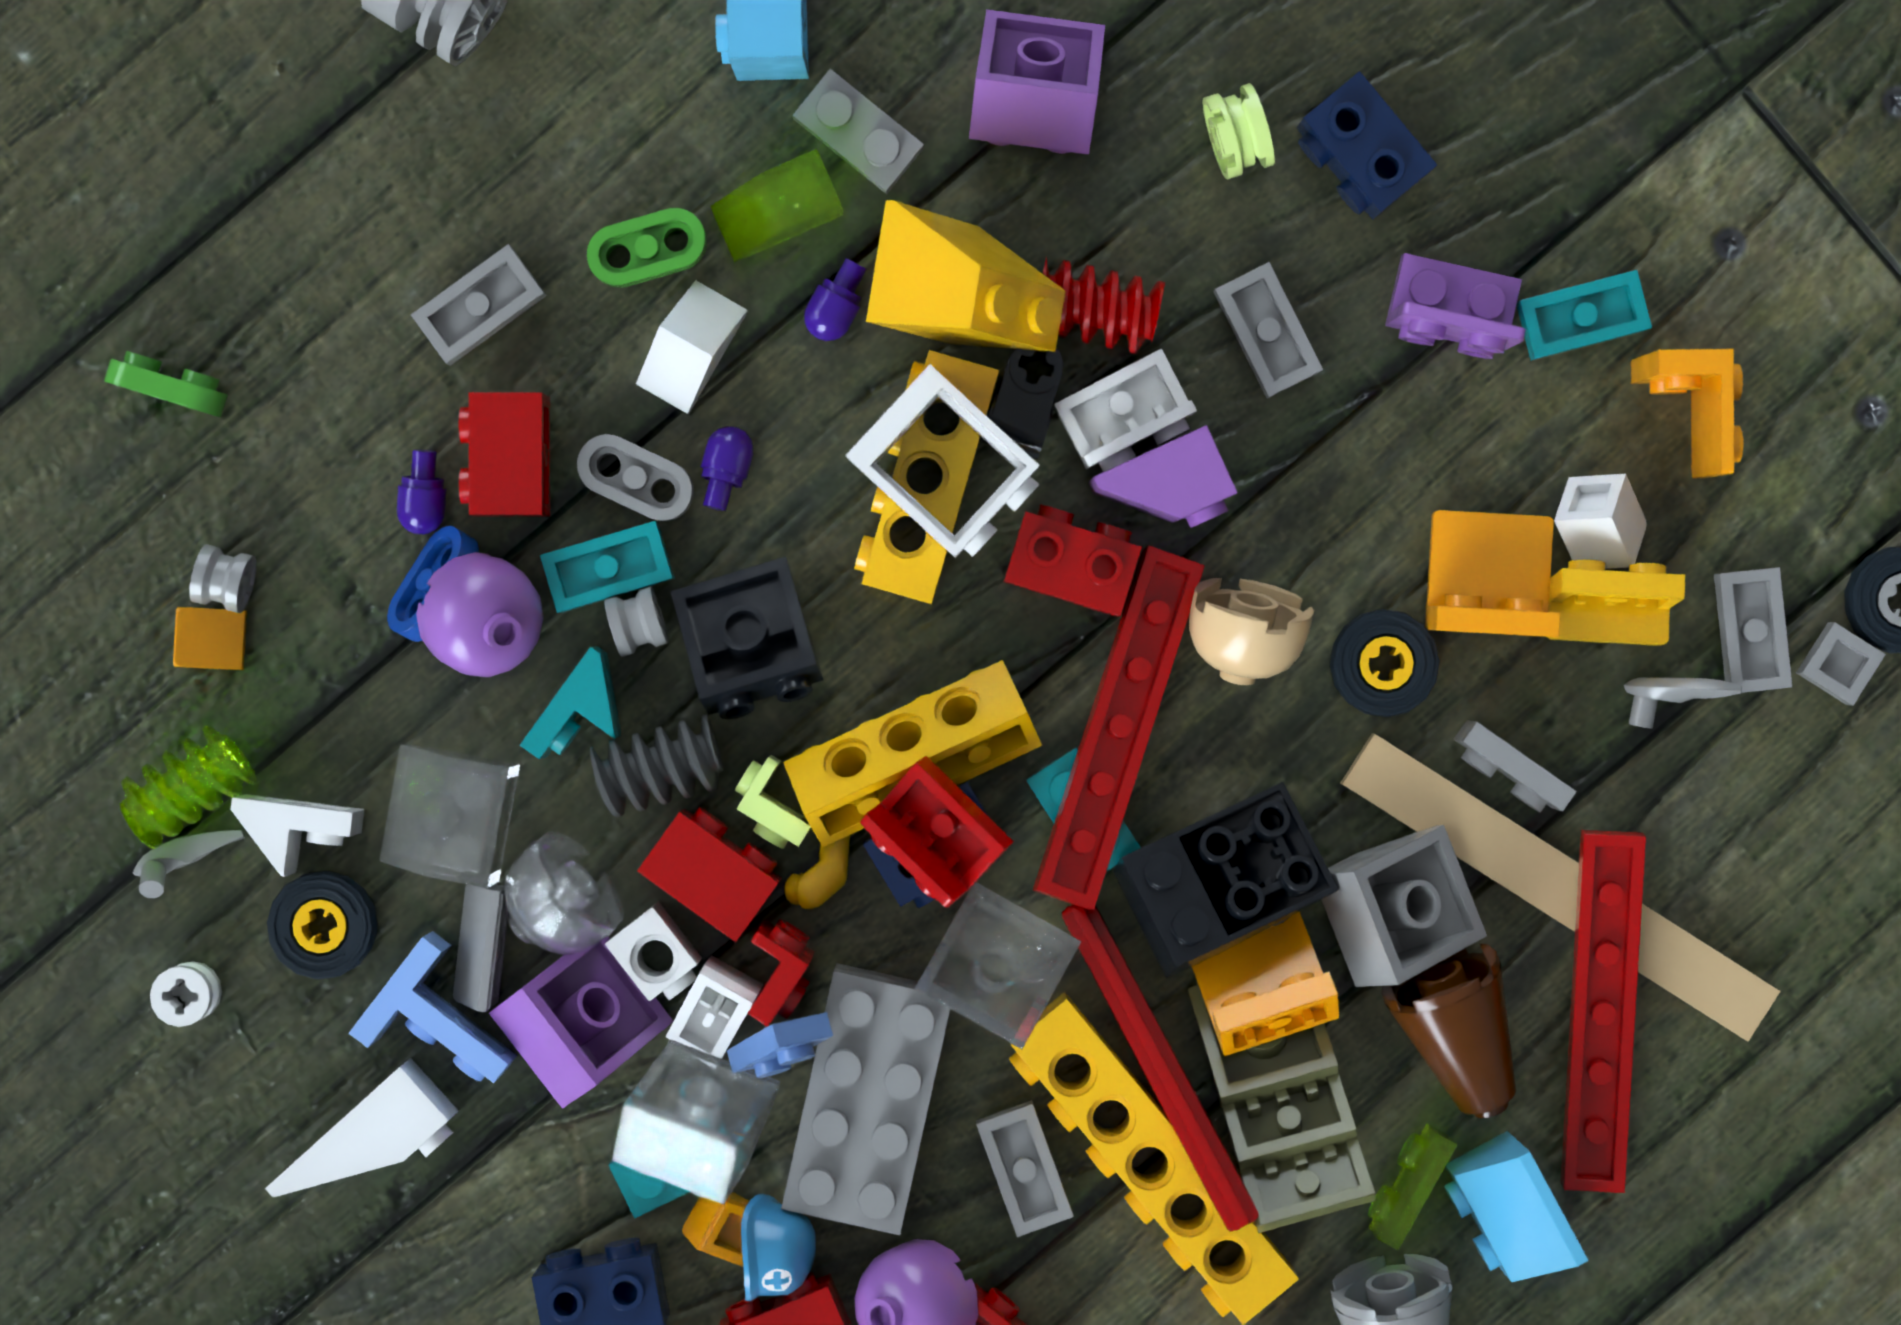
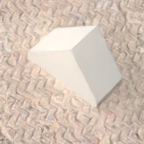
M695 280L659 326L636 385L689 415L747 315L748 310Z
M711 955L697 976L666 1038L718 1066L763 984Z

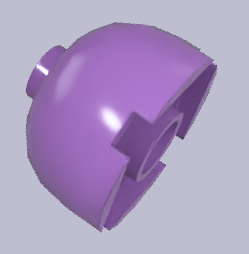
M474 552L451 559L436 570L427 582L431 588L425 595L424 604L422 605L419 602L416 617L421 639L432 655L438 660L465 675L491 677L512 670L528 658L539 640L544 616L541 597L523 571L502 558L492 557L486 553Z
M913 1239L884 1251L875 1257L864 1270L854 1298L856 1320L858 1325H975L978 1317L977 1290L972 1278L965 1281L961 1270L955 1264L961 1260L954 1251L934 1240Z

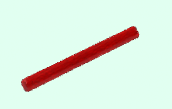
M1071 904L1062 912V919L1224 1226L1228 1231L1233 1232L1249 1225L1259 1217V1211L1097 906L1095 905L1094 910H1088Z

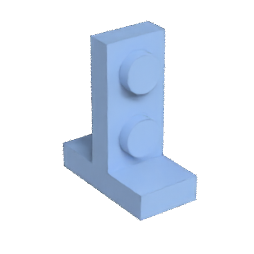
M432 931L419 940L350 1030L349 1034L368 1048L380 1040L401 1012L408 1018L405 1026L415 1036L431 1045L439 1041L456 1054L453 1062L462 1072L477 1081H482L486 1077L492 1083H495L504 1074L517 1055L423 984L452 946Z

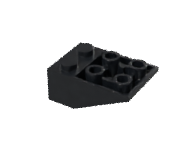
M1284 782L1121 857L1113 870L1166 979L1224 952L1339 890Z

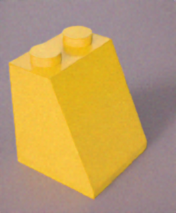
M886 200L866 322L948 344L1055 352L1065 296L1064 289L979 226L898 201Z

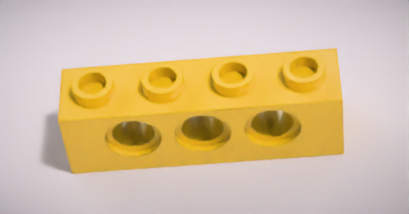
M932 350L928 351L925 364L917 361L913 362L906 389L931 364L987 416L999 370ZM938 397L930 407L936 403L944 402ZM925 411L888 451V454L898 456L892 478L953 534L981 436L960 417L958 426L950 434H933L924 424ZM922 460L934 462L940 467L943 474L940 486L928 494L915 492L907 482V474L911 466ZM877 486L871 512L881 514L875 538L867 535L863 536L854 570L865 572L861 583L863 585L932 605L947 550L927 532L925 541L919 549L913 552H902L896 549L891 542L892 527L897 521L911 517Z
M1003 660L986 668L975 670L965 678L935 692L919 696L911 703L877 719L868 720L857 728L821 745L812 746L783 763L803 814L822 847H825L864 829L860 820L868 811L880 804L913 765L924 756H927L956 785H959L1041 747L1042 743Z

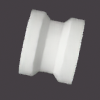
M191 961L178 964L161 973L152 984L150 992L152 1009L157 1017L168 1025L177 1027L192 1025L213 1013L219 1005L222 994L221 982L215 971L204 963ZM173 996H179L180 999H181L183 1002H185V1008H183V1004H182L181 1002H179V1000L177 999V997H173Z

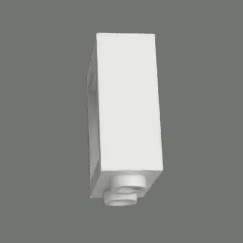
M931 364L846 454L849 461L954 558L964 549L973 557L997 531L989 521L1000 509L1007 504L1015 512L1040 485L1031 477L1040 465ZM938 397L1016 469L955 536L877 465L882 457Z

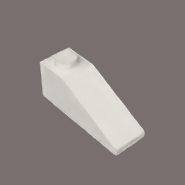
M410 1058L265 1189L272 1197H277L404 1162L417 1149L427 1157L453 1133L446 1123L458 1112V1109Z

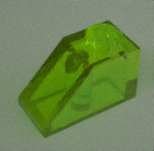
M817 149L758 174L710 206L734 262H738L844 215L841 202Z

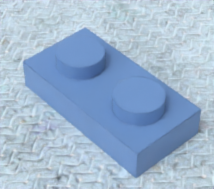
M827 1012L772 1024L727 1050L732 1073L754 1069L756 1078H763L790 1070L791 1064L814 1057L813 1047L833 1036Z

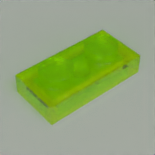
M1426 1123L1420 1135L1414 1132L1406 1140L1397 1160V1164L1402 1166L1391 1188L1383 1185L1375 1195L1376 1201L1371 1203L1368 1211V1217L1373 1219L1369 1228L1375 1237L1396 1250H1399L1457 1147V1144L1448 1134Z

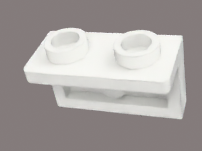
M1162 348L1053 405L1085 468L1088 469L1099 463L1103 472L1135 458L1136 455L1131 446L1152 435L1157 445H1160L1189 430L1190 427L1185 418L1197 411L1193 401H1188Z

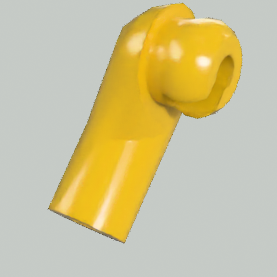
M850 835L825 847H822L820 844L819 862L805 873H793L788 877L785 882L784 893L786 899L791 904L800 905L803 909L820 907L845 885L848 873Z

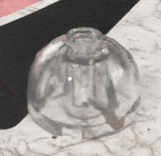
M550 831L528 845L513 861L504 884L506 907L510 914L509 924L520 940L527 944H534L546 951L569 955L587 950L611 935L617 928L616 926L623 921L624 910L621 897L612 879L604 872L597 882L580 861L591 854L582 845L564 834Z

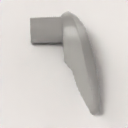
M1638 677L1624 684L1626 692L1634 695L1629 724L1651 729L1654 724L1658 700L1682 703L1691 699L1719 698L1742 693V685L1707 678Z
M223 830L194 833L174 838L156 846L143 855L133 871L134 875L140 876L139 892L147 898L161 896L164 892L166 874L174 869L199 861L217 848L245 839L243 831Z

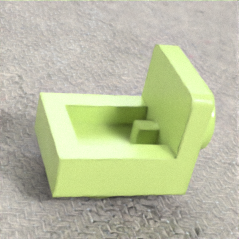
M770 755L763 765L753 760L734 790L744 796L737 810L757 821L753 831L768 842L784 849L788 841L799 847L811 828L805 816L764 792L781 760L773 755Z

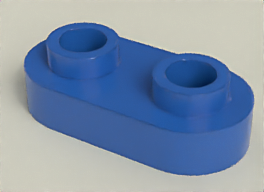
M453 526L443 527L430 537L390 602L387 621L392 631L414 642L423 641L420 637L416 613L419 602L422 605L424 604L425 595L431 588L427 582L436 570L451 559L479 552L478 543L473 537Z

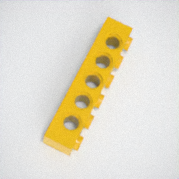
M1063 992L1010 1036V1044L1016 1052L1009 1057V1060L1030 1086L1038 1080L1041 1081L1054 1097L1047 1104L1054 1116L1068 1132H1071L1077 1126L1092 1143L1085 1151L1093 1163L1108 1179L1115 1173L1119 1175L1131 1190L1124 1196L1126 1202L1146 1225L1153 1219L1158 1222L1169 1236L1162 1242L1165 1249L1184 1271L1192 1265L1207 1281V1284L1201 1288L1202 1293L1223 1318L1232 1311L1241 1324L1245 1325L1299 1280L1293 1266L1265 1232L1258 1233L1255 1221L1237 1231L1230 1232L1226 1229L1163 1109L1066 992ZM1067 1054H1078L1089 1063L1086 1075L1077 1082L1069 1083L1062 1081L1054 1072L1058 1060ZM1114 1100L1122 1103L1127 1108L1126 1117L1115 1128H1103L1093 1120L1094 1112L1101 1103ZM1146 1147L1157 1148L1165 1154L1162 1167L1153 1174H1141L1132 1167V1160L1135 1154ZM1183 1194L1199 1196L1203 1200L1200 1213L1190 1220H1180L1171 1214V1206L1177 1197ZM1224 1240L1238 1243L1241 1246V1252L1238 1259L1231 1265L1219 1266L1209 1260L1211 1249L1217 1243Z

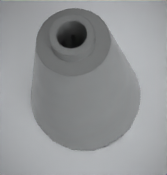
M1404 1254L1405 1264L1387 1266L1384 1255L1371 1257L1348 1266L1335 1276L1332 1281L1334 1292L1331 1291V1302L1341 1325H1449L1452 1282L1448 1267L1435 1258L1419 1254Z

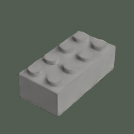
M839 963L836 964L825 1008L833 1036L817 1044L781 1209L891 1234H901L952 1004V988Z

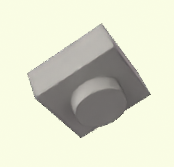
M1828 622L1796 673L1842 703L1854 705L1886 654L1836 622Z

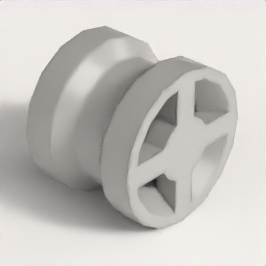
M205 544L197 556L191 576V602L207 605L211 601L222 603L226 610L241 614L246 608L253 590L256 576V557L240 553L235 557L224 555L221 548Z
M651 586L640 589L636 597L628 600H622L619 597L604 600L609 627L621 657L634 654L637 647L643 644L650 643L657 647L669 643L662 611Z

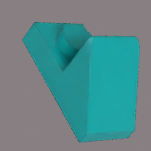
M598 646L588 649L521 742L520 746L536 758H546L552 750L561 755L568 748L581 729V726L574 721L578 714L585 717L611 737L618 738L621 736L608 654Z

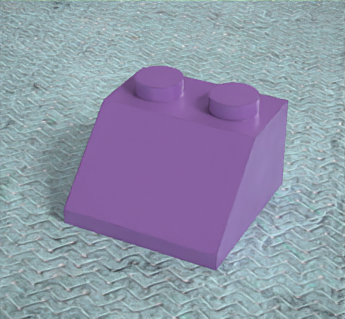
M986 9L975 80L969 139L987 141L999 146L1012 144L1043 148L1060 154L1073 152L1089 155L1099 90L1105 25Z
M1207 425L1094 476L1088 483L1092 493L1170 523L1186 518L1190 528L1229 511L1224 499L1237 494V490Z
M602 927L586 937L489 1012L493 1020L562 1109L597 1086L673 1022L656 997L651 1001L647 1000L606 947L605 943L610 938Z

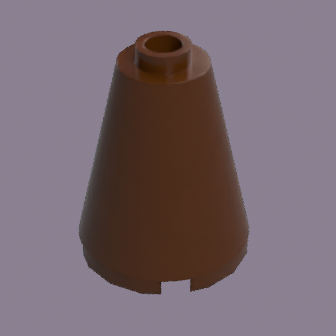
M1480 944L1483 953H1468L1465 948L1399 985L1382 986L1381 994L1387 1008L1458 1109L1465 1114H1474L1477 1118H1490L1507 1109L1508 1102L1516 1094V1084L1501 963L1496 950L1487 944Z

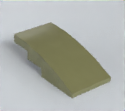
M1199 986L1187 988L1240 1174L1259 1211V1217L1255 1220L1258 1233L1376 1201L1372 1181L1357 1138V1128L1339 1076L1338 1063L1325 1023L1224 1057Z

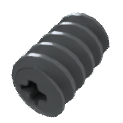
M708 714L702 715L700 734L695 735L686 721L682 720L678 722L677 740L674 741L670 740L660 726L655 728L654 746L652 747L646 745L639 733L632 734L630 753L625 754L615 739L609 740L608 756L604 760L600 759L592 745L590 747L592 768L599 793L606 807L616 818L625 814L627 797L637 810L643 811L648 808L650 791H652L661 804L665 805L669 804L672 800L673 784H675L682 796L687 799L695 794L696 778L700 780L707 791L713 792L718 788L719 772L722 771L723 773L718 742Z

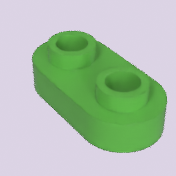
M668 208L600 229L589 242L587 261L593 274L604 284L616 288L628 287L695 266L705 254L707 234L702 223L693 213L682 208ZM674 231H683L688 235L687 246L677 252L669 250L667 247L668 236ZM619 247L628 249L630 252L629 263L623 268L612 267L609 262L611 252Z
M126 351L123 362L110 359L104 382L220 418L222 417L228 394L217 391L220 379L185 368L181 380L159 373L162 361L130 351Z

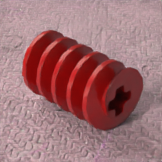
M1046 256L1042 274L1065 290L1058 332L1059 338L1065 339L1073 326L1080 324L1082 342L1086 344L1090 343L1098 329H1103L1105 345L1109 349H1113L1122 334L1127 335L1129 352L1131 354H1137L1146 339L1151 340L1152 343L1161 308L1165 282L1157 281L1148 296L1144 295L1141 276L1135 275L1123 291L1120 290L1118 271H1109L1102 284L1097 285L1094 266L1087 265L1079 278L1073 280L1070 261L1063 260L1054 275L1049 274Z

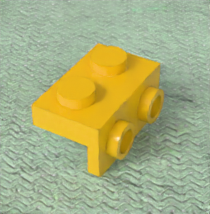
M1599 560L1569 561L1568 568H1562L1550 578L1548 612L1560 613L1559 637L1547 638L1550 640L1662 646L1669 641L1670 608L1685 599V575L1666 574V565L1657 563L1629 565L1628 572L1605 570V562Z

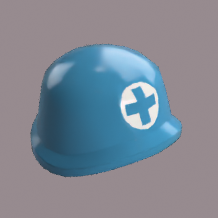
M758 1194L749 1201L741 1221L745 1301L749 1302L758 1296H781L794 1292L806 1280L815 1258L816 1235L809 1218L801 1213L781 1209L782 1204L767 1194Z

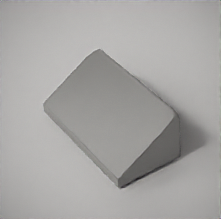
M470 882L465 887L453 998L456 1002L476 1011L487 1012L499 1002L512 891L509 890V886Z

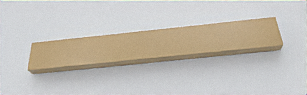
M1374 733L1370 735L1340 784L1416 832L1437 825H1444L1458 859L1575 932L1578 862ZM1642 904L1638 973L1749 1042L1781 991Z

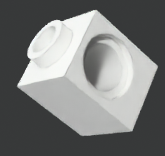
M657 902L605 943L606 947L648 1001H651L661 992L664 993L668 1000H671L697 978L691 969L700 962L702 957L660 902ZM653 940L662 941L667 944L673 953L671 968L665 971H655L649 968L642 957L644 944Z

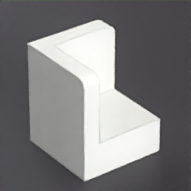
M1626 474L1569 477L1554 519L1572 561L1599 560L1605 562V569L1629 568V565L1635 564L1647 526L1645 516Z

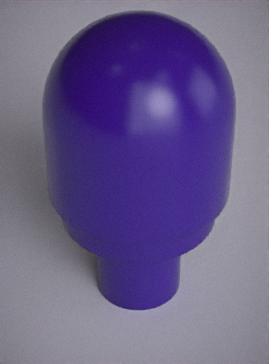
M845 258L833 282L825 278L821 285H817L804 312L805 325L815 338L823 341H834L847 333L860 309L858 305L862 297L856 295L855 291L867 270L866 268Z
M733 426L722 427L712 433L707 441L700 466L703 469L701 477L709 480L703 506L726 511L732 487L742 488L743 481L747 480L754 447L749 435L740 428Z
M412 450L411 476H402L401 484L398 485L397 517L400 524L413 534L424 535L435 531L442 524L445 517L447 488H444V479L435 477L436 451Z

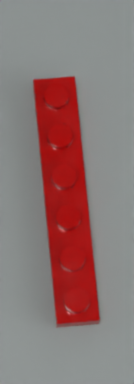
M1150 545L1143 549L1033 891L1088 910H1094L1190 614L1194 590L1201 580L1205 565Z
M1581 830L1561 1185L1564 1190L1625 1193L1646 836L1643 832Z

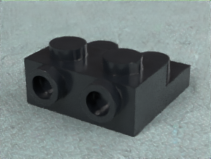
M786 556L671 591L699 699L708 715L719 712V716L722 719H737L750 714L755 709L754 701L777 695L778 700L782 702L796 701L811 694L813 691L811 684L824 680Z

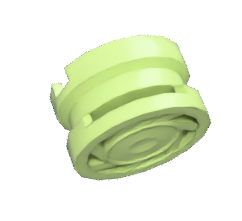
M1251 83L1240 87V98H1237L1235 95L1222 98L1219 93L1203 98L1204 118L1211 145L1220 170L1227 180L1241 176L1244 168L1253 166L1256 163L1255 156L1258 157L1264 168L1274 165L1275 154L1268 122L1259 96Z

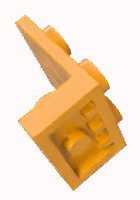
M1734 349L1657 350L1632 359L1631 384H1649L1650 394L1687 393V390H1691L1692 478H1710L1733 474L1734 462H1740L1743 454L1742 429L1739 425H1734V401H1739L1742 395L1743 373L1741 365L1734 364Z
M1448 510L1434 511L1431 518L1425 628L1436 631L1559 637L1560 613L1548 612L1554 520L1549 516Z
M1300 911L1290 916L1285 922L1271 926L1192 967L1224 1057L1339 1019L1337 990L1330 972L1323 973Z

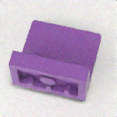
M1404 253L1400 258L1385 326L1400 329L1398 338L1407 342L1434 346L1435 340L1445 339L1458 342L1457 352L1478 358L1493 359L1494 353H1504L1505 350L1524 340L1526 329L1512 325L1522 279Z

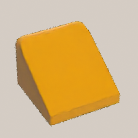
M177 607L173 666L244 670L247 610L240 614L226 609Z
M710 1182L706 1184L683 1225V1235L697 1250L743 1267L741 1221L749 1200L717 1183Z

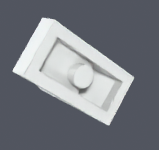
M249 794L232 797L231 811L283 877L294 874L297 871L302 831H307V842L334 846L343 845L344 836L351 837L362 833L365 809Z

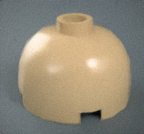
M1211 578L1198 583L1194 590L1190 609L1189 631L1193 645L1199 655L1210 666L1220 670V677L1223 680L1237 685H1252L1256 679L1269 678L1288 670L1299 658L1308 638L1314 615L1312 607H1309L1304 612L1300 610L1303 598L1277 586L1254 580L1240 579L1239 587L1241 591L1220 589L1222 578Z

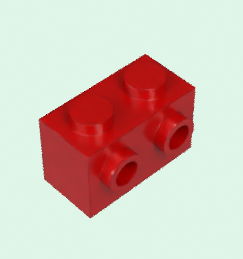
M469 392V407H460L458 419L460 442L469 443V467H461L459 471V498L461 504H469V515L476 517H550V397L542 392Z
M1040 504L1037 514L1025 511L1003 582L1112 616L1121 617L1142 548L1141 546L1129 543L1132 532L1101 522H1097L1095 532L1072 526L1074 514Z
M699 807L693 814L684 808L674 818L637 872L736 942L782 879L773 872L778 863L764 851L749 842L744 849H741L723 835L728 830V827L705 809Z

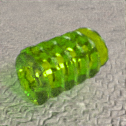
M209 724L202 728L207 743L203 748L189 737L182 740L187 757L183 761L169 750L162 753L161 756L166 768V772L163 774L148 763L143 765L141 770L146 785L143 787L128 776L121 780L126 798L119 803L120 810L132 832L149 848L157 849L162 844V834L167 837L177 836L183 830V821L190 824L197 823L203 817L202 807L212 811L220 808L223 804L222 793L228 797L240 795L243 791L242 780L248 784H256L258 781L251 764L240 748L230 737L225 734L222 735Z

